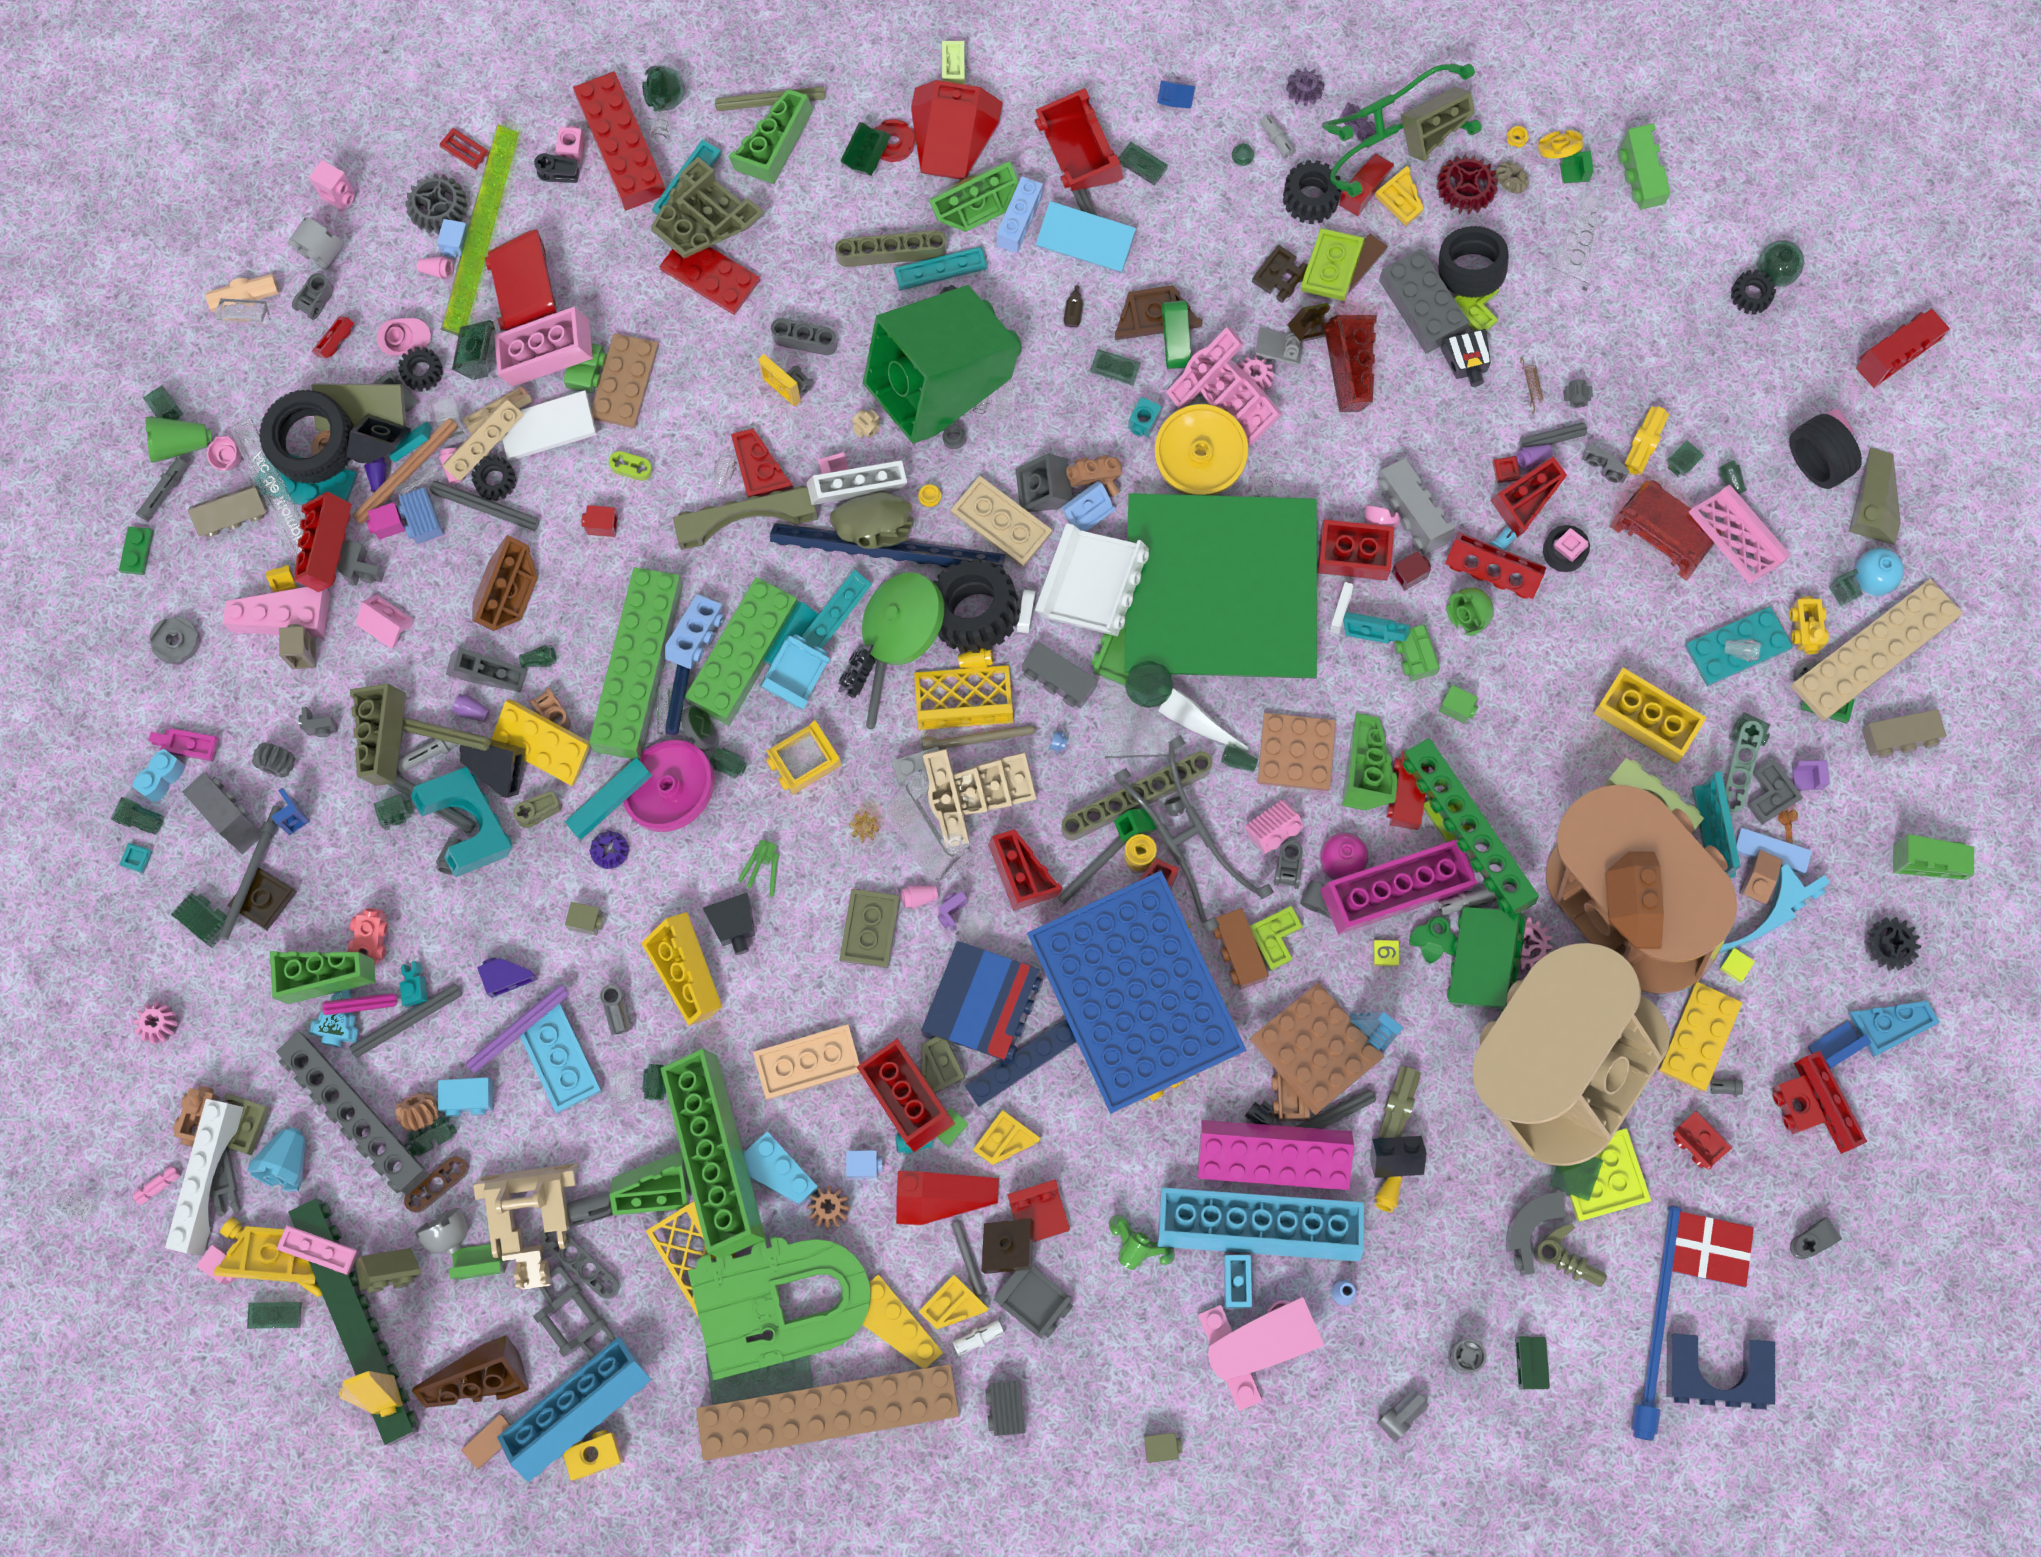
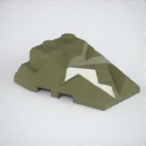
M697 157L681 172L676 188H672L670 198L667 204L662 206L651 226V231L683 258H686L749 229L764 215V211L749 198L743 202L737 199L715 180V170Z

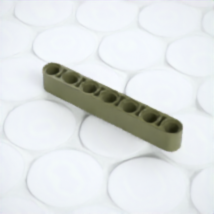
M1203 751L1196 752L1176 762L1177 771H1182L1186 775L1184 779L1180 780L1182 787L1184 788L1210 773L1212 758L1208 753ZM1197 761H1204L1207 764V767L1205 769H1199L1195 766L1194 763ZM1170 765L1130 784L1136 792L1143 795V799L1148 805L1177 791ZM1159 781L1165 787L1162 790H1156L1152 787V783ZM1122 788L1064 817L1061 832L1065 839L1074 841L1114 822L1113 820L1129 810L1143 807L1136 800H1133L1130 794ZM1117 802L1122 808L1119 811H1113L1109 808V805ZM1090 813H1097L1100 819L1093 822L1087 816ZM1070 823H1075L1079 829L1076 832H1069L1066 826Z

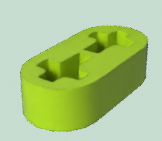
M622 451L614 452L609 457V466L618 475L638 481L647 480L652 475L651 464L643 457ZM622 458L623 462L627 465L620 464L617 467L615 461H619ZM642 465H644L646 471H642L641 474H638L637 469L634 467L641 468Z

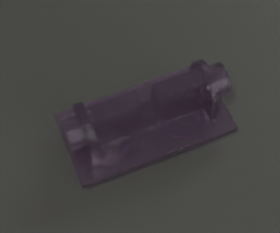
M1348 102L1339 118L1359 112L1360 107ZM1367 116L1344 123L1352 127L1354 135L1361 143L1364 139L1376 134L1375 124L1372 121L1367 122Z

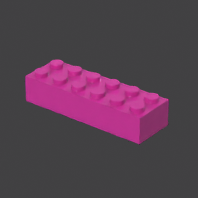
M1457 839L1330 881L1324 885L1320 891L1338 935L1446 899L1458 893L1466 892L1477 884V880L1466 854L1461 852L1457 846Z
M1201 1120L1197 1164L1198 1179L1349 1190L1354 1151L1352 1131Z

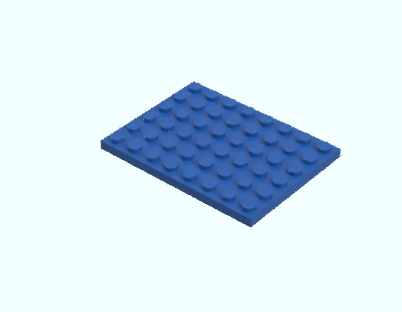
M1162 871L1027 932L1110 1114L1247 1051Z

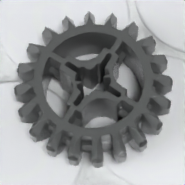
M434 173L431 179L425 175V181L423 182L417 179L418 186L411 185L412 192L407 193L408 200L405 201L406 212L412 223L417 225L421 231L425 229L430 234L434 229L435 233L439 235L444 219L462 222L461 215H466L467 211L465 208L468 207L465 191H463L459 183H456L455 179L452 177L448 179L444 174L439 178ZM445 193L453 196V202L445 197ZM420 205L427 209V215L420 212Z

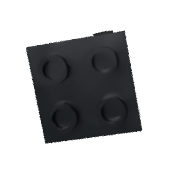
M871 644L852 653L848 662L851 665L848 671H845L839 679L838 684H840L838 692L847 690V695L852 698L860 695L864 686L863 683L867 681L860 674L868 677L876 662L874 660L875 657L870 654L874 645Z

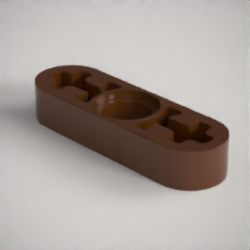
M458 1156L449 1158L408 1196L405 1195V1207L414 1213H421L467 1175L469 1171L468 1163ZM454 1162L456 1164L461 1163V1172L459 1174L453 1172L448 1177L452 1181L448 1182V1179L441 1172L444 1171L448 1174L453 1170L452 1164ZM434 1178H441L443 1181V1187L438 1192H433L430 1188V1183ZM423 1187L428 1194L432 1195L430 1199L426 1195L421 1198V1205L419 1207L416 1205L411 1206L414 1195L420 1197L425 1193L421 1190Z

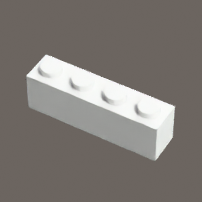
M902 460L813 475L807 481L812 505L866 496L880 491H896L907 484Z

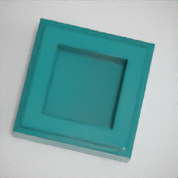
M128 843L119 865L144 874L153 851Z

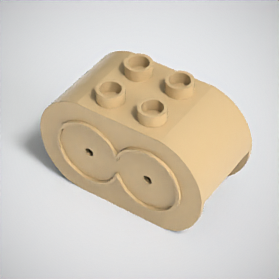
M1579 943L1564 946L1541 958L1531 968L1523 981L1518 980L1511 986L1507 995V1006L1497 1021L1489 1022L1482 1030L1480 1047L1476 1052L1473 1063L1474 1086L1482 1102L1526 1155L1550 1165L1566 1166L1579 1164L1598 1155L1615 1135L1666 1055L1670 1041L1669 1028L1657 1006L1641 995L1639 978L1631 964L1622 955L1598 944Z

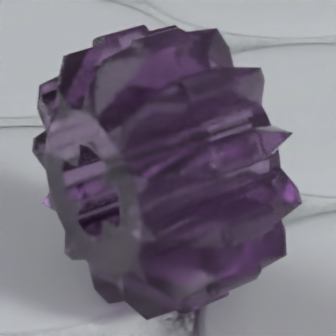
M1306 67L1303 69V72L1296 69L1294 75L1290 74L1288 84L1286 85V90L1289 92V100L1295 99L1296 105L1301 101L1304 107L1307 106L1308 101L1314 105L1316 100L1320 99L1323 95L1322 91L1325 84L1322 82V75H1315V69L1311 72Z

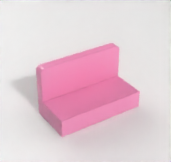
M376 594L362 602L355 623L389 648H393L396 646L399 634L410 628L414 619Z

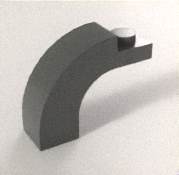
M1562 1192L1544 1194L1529 1201L1516 1212L1509 1224L1506 1235V1252H1517V1255H1514V1265L1516 1271L1520 1270L1521 1276L1535 1273L1530 1240L1536 1226L1541 1222L1560 1220L1566 1217Z

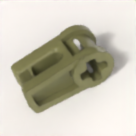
M549 791L519 802L514 807L513 814L520 826L530 828L561 811V806L554 792ZM527 811L529 817L524 818L523 812Z

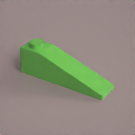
M1360 713L1355 714L1343 788L1342 806L1366 811L1393 803L1396 800L1397 776L1396 773H1393L1392 759L1387 752L1386 738L1379 717Z

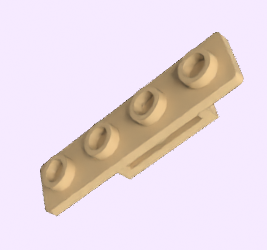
M505 399L443 463V467L457 480L461 481L481 459L488 455L494 445L505 437L506 433L523 416V413L508 399Z

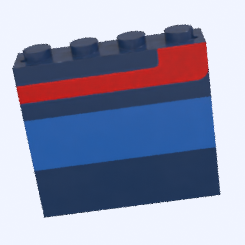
M957 941L922 1026L923 1037L933 1039L934 1036L1001 1059L1002 1064L1006 1066L1008 1060H1013L1015 1056L1017 1037H1022L1026 1023L1023 1022L1026 1014L1030 1015L1035 1003L1032 1000L1035 992L1039 993L1042 987L1043 979L1041 978L1040 969Z

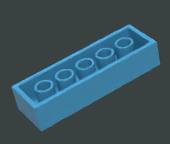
M618 1336L497 1436L509 1463L527 1482L531 1481L534 1477L540 1475L553 1461L559 1459L571 1446L581 1441L594 1427L601 1424L612 1412L622 1407L630 1397L642 1390L651 1381V1378L637 1355Z

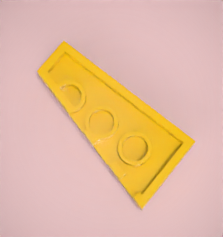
M879 1274L869 1282L871 1295L869 1310L862 1325L922 1369L929 1367L944 1353Z

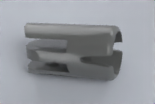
M605 1191L568 1202L567 1212L570 1221L573 1222L572 1225L579 1226L612 1216L610 1192Z

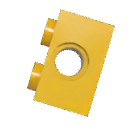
M607 1429L592 1434V1440L576 1442L564 1452L563 1457L571 1481H576L624 1463L615 1433H607ZM594 1446L598 1450V1457L595 1461L590 1462L586 1457V1452L590 1447Z

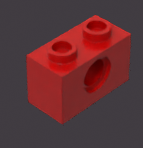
M1807 1075L1781 1083L1772 1088L1774 1091L1772 1093L1773 1100L1778 1107H1781L1784 1114L1782 1116L1784 1126L1787 1130H1791L1792 1135L1827 1122ZM1793 1100L1800 1102L1802 1107L1800 1112L1793 1108Z

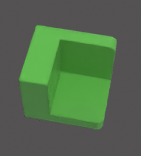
M952 1107L947 1112L955 1122V1125L937 1136L947 1148L955 1142V1139L968 1126V1123Z

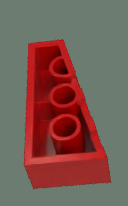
M326 492L302 505L301 512L305 513V519L300 520V528L304 531L302 537L298 539V547L302 548L296 558L294 581L317 592L325 590L334 584L336 567L341 559V546L346 539V526L351 518V503L330 492Z

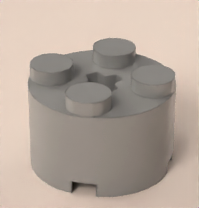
M304 217L290 237L288 244L295 248L296 252L306 259L310 257L316 265L326 270L344 245V242L335 234L332 236L327 231L328 229L311 218Z

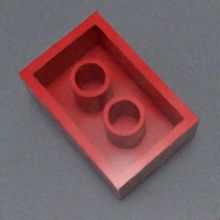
M1324 519L1320 531L1317 573L1387 581L1391 572L1394 527Z

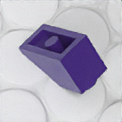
M489 958L482 962L483 965L477 967L486 994L490 998L537 980L536 975L532 971L502 958Z

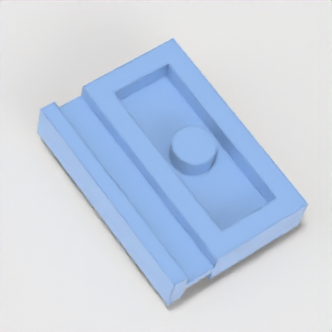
M1099 481L1061 507L1069 524L1075 525L1080 531L1085 532L1116 510L1112 506V501L1103 484Z

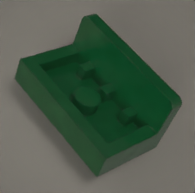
M859 122L841 158V163L856 173L872 176L891 135L885 131L870 128L863 122Z

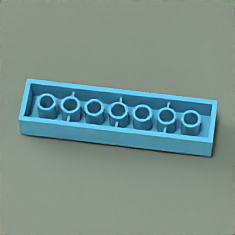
M1161 1188L1158 1247L1360 1262L1364 1251V1202Z

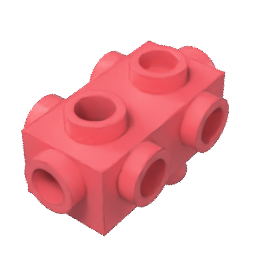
M364 908L356 914V917L351 919L350 930L354 931V940L349 942L348 952H359L374 959V965H377L385 957L386 946L383 945L384 936L388 932V922H386V914L381 909ZM363 948L367 950L368 954L363 953Z

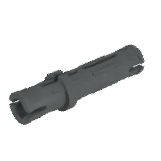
M176 457L166 473L161 474V480L135 514L149 522V519L162 504L171 489L177 487L179 484L177 481L189 465Z

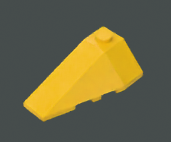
M367 1371L343 1380L342 1388L338 1392L339 1398L371 1414H381V1417L396 1413V1408L403 1405L394 1375Z

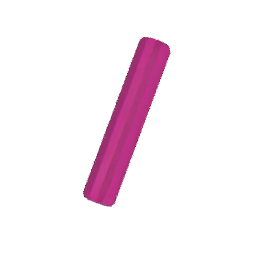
M395 993L325 1001L322 1003V1011L324 1015L394 1007L397 1005V998Z

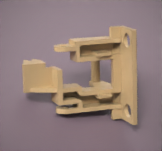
M579 1163L482 1176L473 1184L475 1200L485 1199L493 1258L501 1257L502 1248V1261L516 1259L514 1270L516 1288H521L522 1290L550 1286L552 1283L548 1260L542 1261L541 1257L544 1244L524 1247L521 1227H515L513 1209L533 1206L535 1209L541 1208L544 1233L557 1231L560 1249H566V1231L570 1227L564 1187L576 1185L575 1173L579 1168ZM535 1190L531 1197L511 1199V1193Z

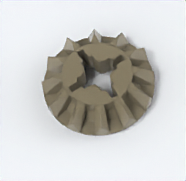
M1508 160L1507 162H1502L1496 169V177L1499 183L1511 193H1522L1530 184L1527 180L1529 175L1524 173V168H1520L1518 163L1513 164L1512 161Z

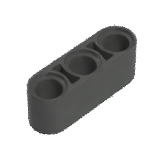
M785 318L775 319L771 324L772 338L779 346L820 355H832L837 350L835 332L828 327ZM781 330L787 331L783 335L777 334V332ZM802 335H808V336H809L807 339H800V338H799V337L802 336ZM826 339L831 340V342L828 344L821 343L823 340Z

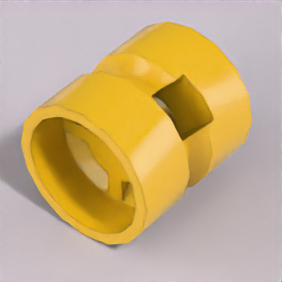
M1138 834L1127 841L1124 861L1128 868L1135 872H1145L1155 861L1157 852L1153 839L1147 835Z

